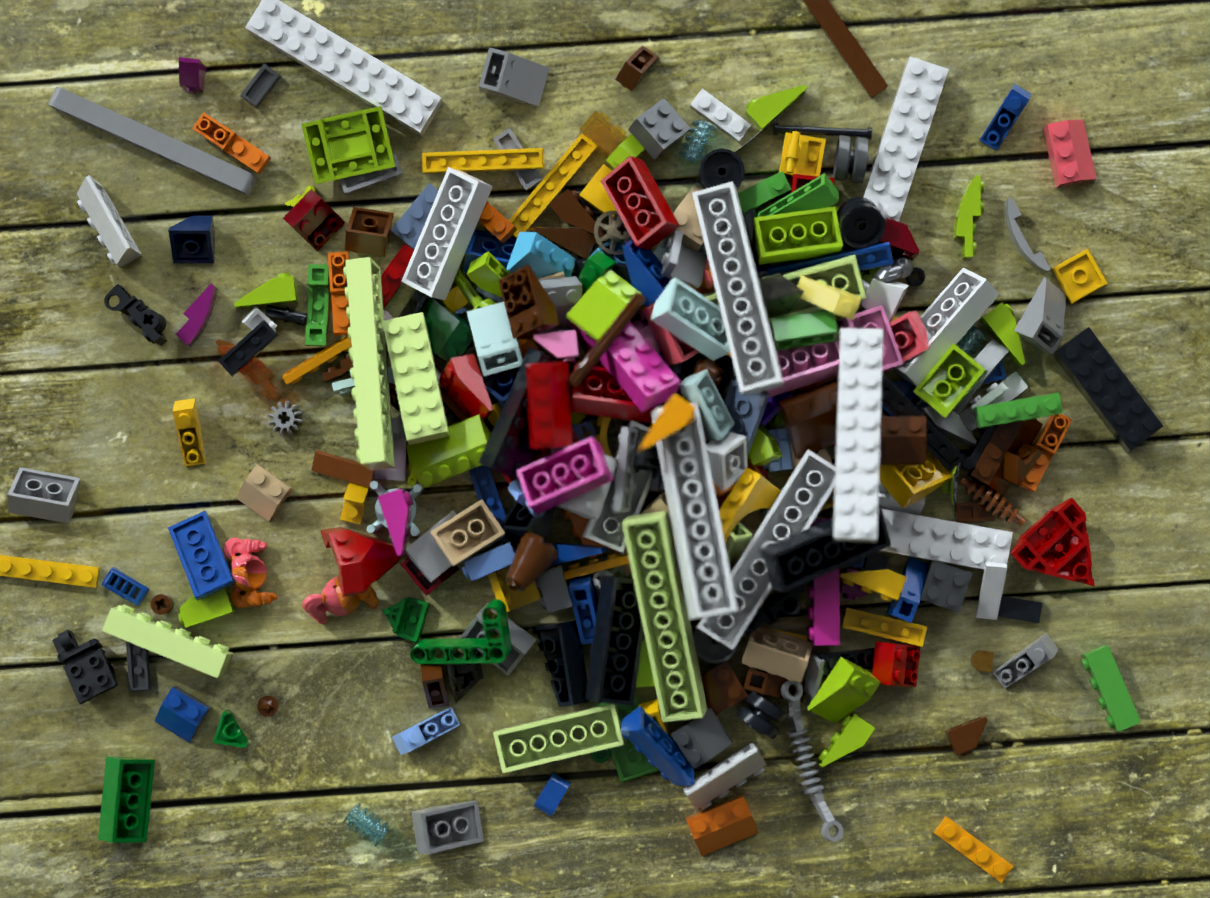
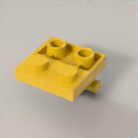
M792 131V133L786 132L779 173L783 171L784 175L789 176L800 174L819 177L826 139L800 135V132Z

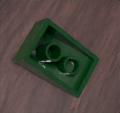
M429 297L419 313L423 312L426 319L432 351L446 362H449L454 357L465 356L474 343L470 323L435 298Z

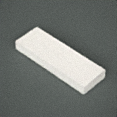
M986 562L976 618L997 620L1007 564Z

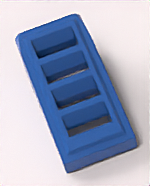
M115 567L110 569L101 584L137 606L141 604L150 589ZM115 575L119 576L114 585L110 584ZM124 579V580H126V582L124 583L123 587H122L121 590H120V589H118V587H119L120 583L122 582V580ZM130 583L133 584V587L131 588L130 592L126 594L125 592L129 587ZM137 588H140V589H141L140 592L138 593L137 597L134 599V598L132 597L133 594L135 593V591L137 590Z

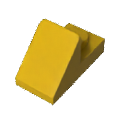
M349 482L343 498L345 501L340 520L361 524L369 487Z

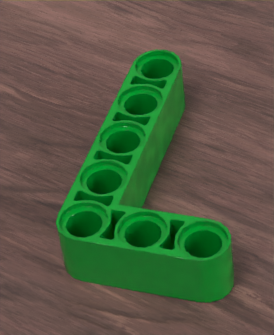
M494 599L483 609L482 620L485 638L422 639L410 651L412 661L417 664L503 662L512 650L508 616L504 602ZM491 609L495 610L497 614H494Z

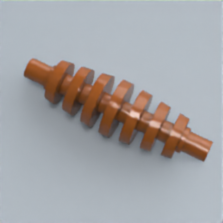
M962 477L958 482L965 487V493L968 496L971 492L973 493L971 499L976 501L978 497L980 498L978 501L980 507L985 502L987 503L984 507L985 511L988 512L994 507L991 512L992 515L995 516L1000 511L1001 513L998 518L1003 519L1007 516L1006 522L1008 523L1016 522L1020 526L1025 523L1026 519L1019 515V509L1015 507L1011 510L1013 504L1010 501L1004 505L1006 502L1004 496L999 501L997 500L1000 496L999 492L996 491L991 496L993 489L989 487L984 491L986 485L981 483L979 487L976 486L978 481L975 479L969 481Z

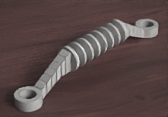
M786 681L781 686V695L785 700L789 701L790 733L787 736L795 738V740L790 742V745H797V748L792 750V753H799V756L794 760L802 762V764L797 766V769H804V772L799 774V777H806V780L801 784L809 786L804 790V794H808L811 797V801L819 812L820 817H822L821 819L824 824L821 834L823 838L829 842H836L843 836V827L839 822L835 821L824 801L822 793L824 786L816 784L821 780V777H814L819 772V769H812L817 762L810 761L809 759L815 755L814 753H807L812 748V745H805L810 740V737L802 736L808 732L807 728L804 729L800 715V697L803 693V687L797 681ZM790 685L795 687L796 692L794 696L788 693ZM830 826H834L836 829V834L833 837L829 834Z

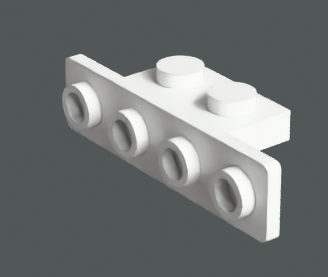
M1017 372L1012 373L999 384L993 383L986 389L988 393L982 397L980 395L976 396L970 401L971 406L959 414L962 423L971 431L976 428L973 408L1011 401L1027 389L1028 386Z

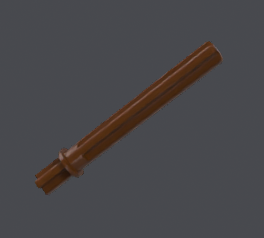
M638 292L634 294L582 362L577 363L578 367L567 380L570 384L577 388L584 378L591 374L592 368L645 302L646 299Z

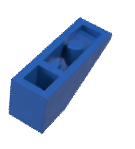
M592 575L571 578L568 589L581 645L593 643L598 607Z

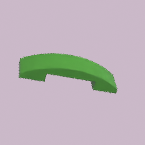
M308 264L309 288L305 346H326L330 295L329 265Z

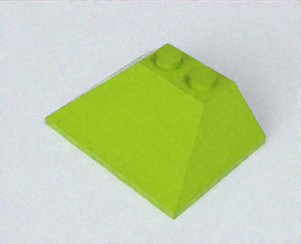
M382 106L301 124L315 184L396 167Z

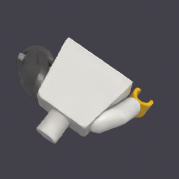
M899 257L894 261L892 267L891 265L883 266L875 274L871 284L862 280L866 293V298L861 303L864 311L883 305L889 323L897 319L895 314L909 285L894 281V279L906 278L912 273L913 263L909 258Z

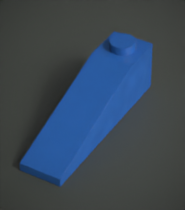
M544 542L546 545L548 543L552 544L557 550L558 558L553 565L609 551L608 547Z

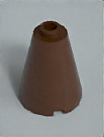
M526 533L520 539L506 577L507 587L514 592L524 591L556 562L558 553L552 544L548 543L546 545L542 542V537L533 533Z

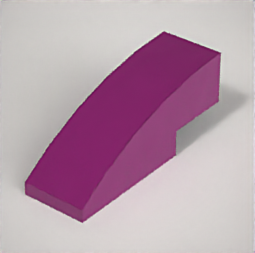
M210 284L183 313L189 320L175 334L190 347L200 337L212 314L217 288L213 284Z

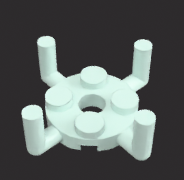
M372 481L370 483L371 489H374L379 496L398 490V488L385 491L378 482ZM416 484L409 492L414 504L411 505L412 513L409 527L412 536L420 535V530L413 523L417 511L414 498L423 491L420 484ZM378 499L375 505V513L378 520L372 525L367 526V532L375 533L383 525L388 528Z

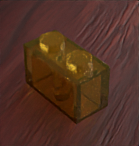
M595 111L581 126L580 133L595 143L597 148L609 157L627 138L625 136L626 132L618 125L614 127L609 122L611 119L605 113L601 112L599 114Z

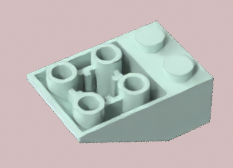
M504 302L467 312L484 376L522 365L524 360L519 340L513 339Z

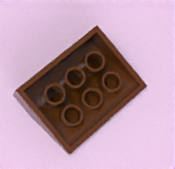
M839 377L777 402L796 459L802 458L807 450L814 453L837 443Z

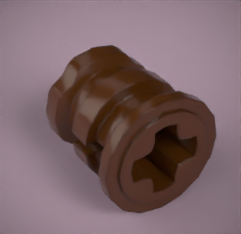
M159 594L151 600V609L156 614L163 615L173 609L174 603L170 596ZM165 600L164 604L167 605V607L161 608L159 601Z

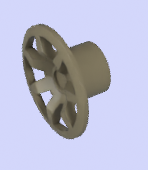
M608 211L597 219L594 226V236L597 244L603 251L611 255H621L623 250L614 251L616 243L619 242L622 247L626 244L625 239L630 237L631 240L632 238L621 219L614 220L612 215L619 216L618 212ZM608 216V222L610 225H605L600 222L604 217ZM598 227L607 231V234L599 238ZM610 239V249L606 248L602 241Z

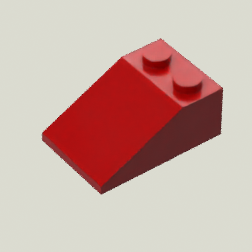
M474 354L451 358L440 375L441 386L444 387L448 397L468 418L480 414L485 423L493 411V407Z

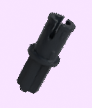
M268 305L265 311L266 316L284 320V323L290 322L304 326L307 318V313L291 310L290 307L284 309Z

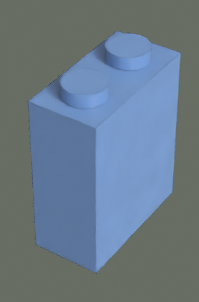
M509 542L465 561V566L462 567L467 579L471 578L472 581L478 580L510 566L516 552L512 543Z

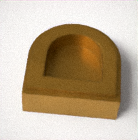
M983 650L975 652L971 658L972 666L978 671L992 673L994 652Z

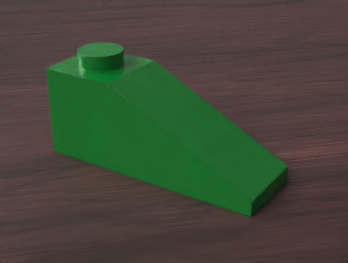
M601 251L587 259L580 273L579 281L582 284V297L601 276L610 269L613 270L616 264L614 260Z

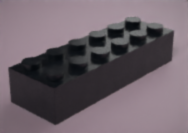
M1089 327L1055 350L1053 353L1054 358L1125 452L1131 451L1163 427L1162 423Z
M531 348L526 353L479 461L480 464L519 481L517 470L531 464L538 450L530 448L526 364L561 362ZM568 365V373L570 377L573 367Z
M878 506L877 543L834 541V518H831L761 550L771 586L784 593L889 547L891 542L882 508Z
M602 575L585 696L587 700L633 706L644 629L632 578Z

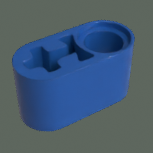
M553 772L533 807L551 817L571 783Z

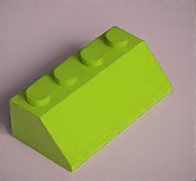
M836 207L755 217L754 244L758 265L840 252L843 243Z
M480 414L449 426V437L413 445L406 444L413 473L422 488L482 465L479 461L491 433Z

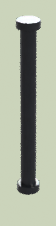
M778 123L773 125V135L797 131L802 135H844L867 137L869 140L872 138V127L853 129L778 125Z

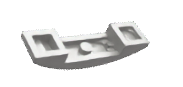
M1013 198L1007 199L1004 207L1005 221L1013 244L1032 267L1043 274L1050 270L1047 261L1041 251L1035 255L1032 253L1015 219L1021 216V213Z
M994 339L974 359L988 372L954 409L958 414L963 411L975 392L1009 353L1008 349Z

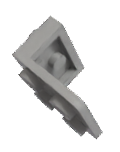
M675 230L671 237L668 236L664 248H666V252L661 262L663 264L661 276L670 279L676 277L684 284L699 288L702 284L706 255L681 246L683 232Z

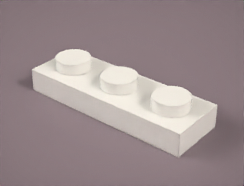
M703 88L690 104V107L738 142L751 127L750 123Z

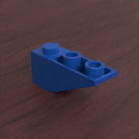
M1014 84L981 136L980 141L997 151L1032 94Z
M910 556L908 557L901 574L907 577L899 599H892L886 614L912 623L920 602L928 566L927 563Z

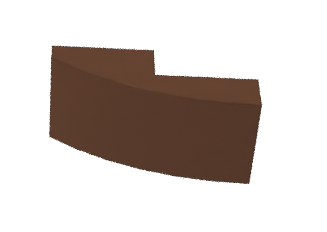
M350 354L345 355L344 359L340 360L341 369H338V366L327 368L326 372L322 373L324 382L334 381L350 372L349 370L353 368V360H351Z

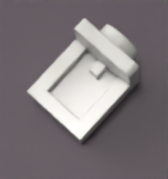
M256 306L242 321L249 329L253 330L259 323L265 320L276 332L275 328L277 325Z

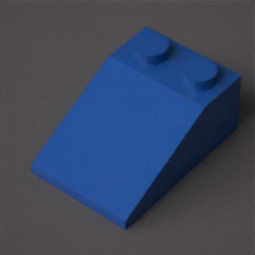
M631 239L622 246L632 286L642 293L646 299L643 304L648 307L660 297L672 279L661 276L663 264H661V261L652 250L636 247Z

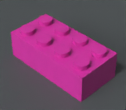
M593 437L517 470L528 507L537 514L613 481L601 444Z
M839 569L812 580L811 585H807V597L811 599V605L807 606V617L811 619V626L807 627V636L814 645H840Z

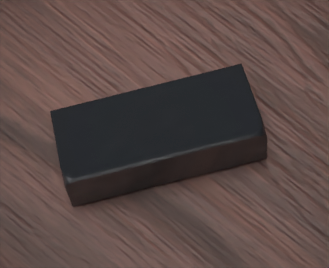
M416 289L399 317L419 313L430 296Z

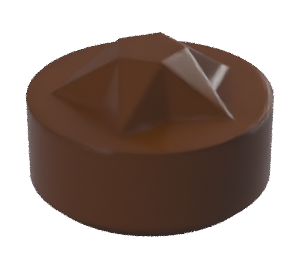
M270 695L262 697L257 704V709L263 716H272L279 708L277 699Z

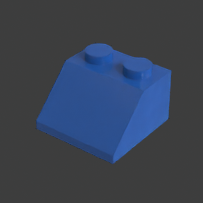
M174 686L161 704L155 722L190 743L212 707L180 687Z

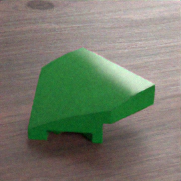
M408 597L401 599L400 602L382 611L387 617L394 634L407 640L419 642L431 603Z

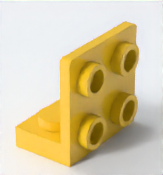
M510 567L488 574L495 597L504 602L507 612L538 601L541 598L535 581L522 592L510 590L506 583Z

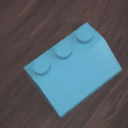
M519 232L506 270L513 273L529 265L537 278L562 271L565 277H571L575 260L577 259L537 232Z

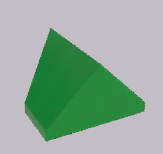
M229 709L224 711L212 743L241 748L249 746L250 742Z

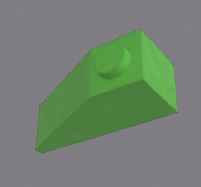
M784 172L777 173L738 193L742 211L746 214L750 208L755 210L789 194L792 189Z

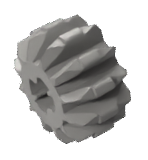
M286 401L285 407L282 402H278L279 409L274 406L271 407L275 414H268L269 418H274V420L268 422L269 426L276 425L273 428V432L276 433L280 430V435L282 436L285 435L286 429L289 435H293L292 427L297 431L300 429L295 425L296 422L303 423L302 419L297 418L302 415V411L295 412L298 408L296 404L290 408V401ZM284 413H287V416L290 417L289 422L286 421V424L281 420V416H285Z

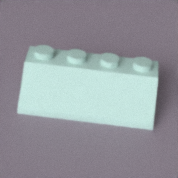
M676 277L673 278L655 302L651 320L713 361L730 353L720 307Z

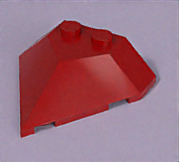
M1070 498L1050 509L1023 533L1010 554L1024 569L1095 587L1094 578H1092L1089 535L1086 529V513L1073 498Z
M343 527L321 530L325 547L332 549L339 568L338 583L343 597L364 594L373 582L378 581L401 558L397 556L392 542Z

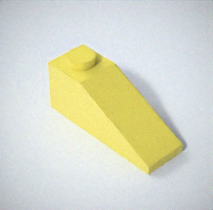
M802 275L794 294L796 297L852 320L861 301V297Z

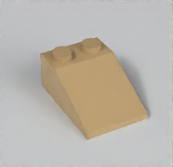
M694 184L673 214L680 225L675 230L683 232L681 245L699 252L704 245V239L692 193L703 189Z
M481 499L430 531V534L454 567L503 540L505 532Z

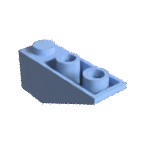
M452 707L392 736V739L400 755H403L460 726V723Z

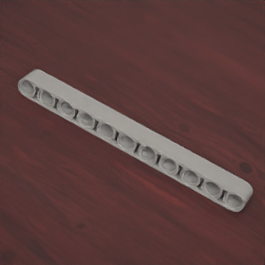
M56 86L48 103L50 107L245 195H251L258 177L250 172Z

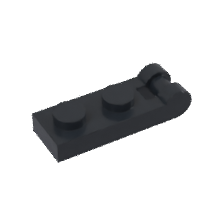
M997 425L979 429L981 434L978 439L975 438L977 442L970 445L969 448L972 451L961 462L963 470H970L975 467Z

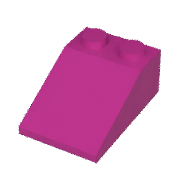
M400 488L377 497L397 556L404 557L406 556L404 550L407 548L412 513L411 505L414 504L410 493Z

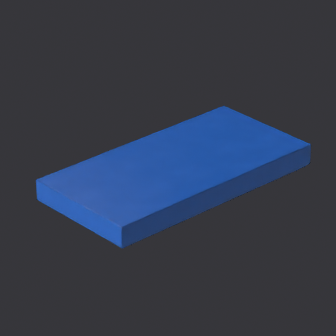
M206 511L168 527L197 601L235 584Z

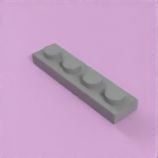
M621 427L619 434L620 447L617 455V474L614 480L616 488L612 500L613 511L630 512L635 469L634 460L638 438V429Z

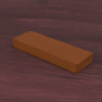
M320 450L315 452L311 470L369 488L375 470L371 471L361 465L360 462Z

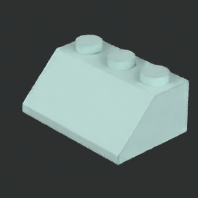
M706 369L686 377L679 385L682 395L686 397L689 403H698L703 434H705L707 440L718 441L727 434L735 423Z

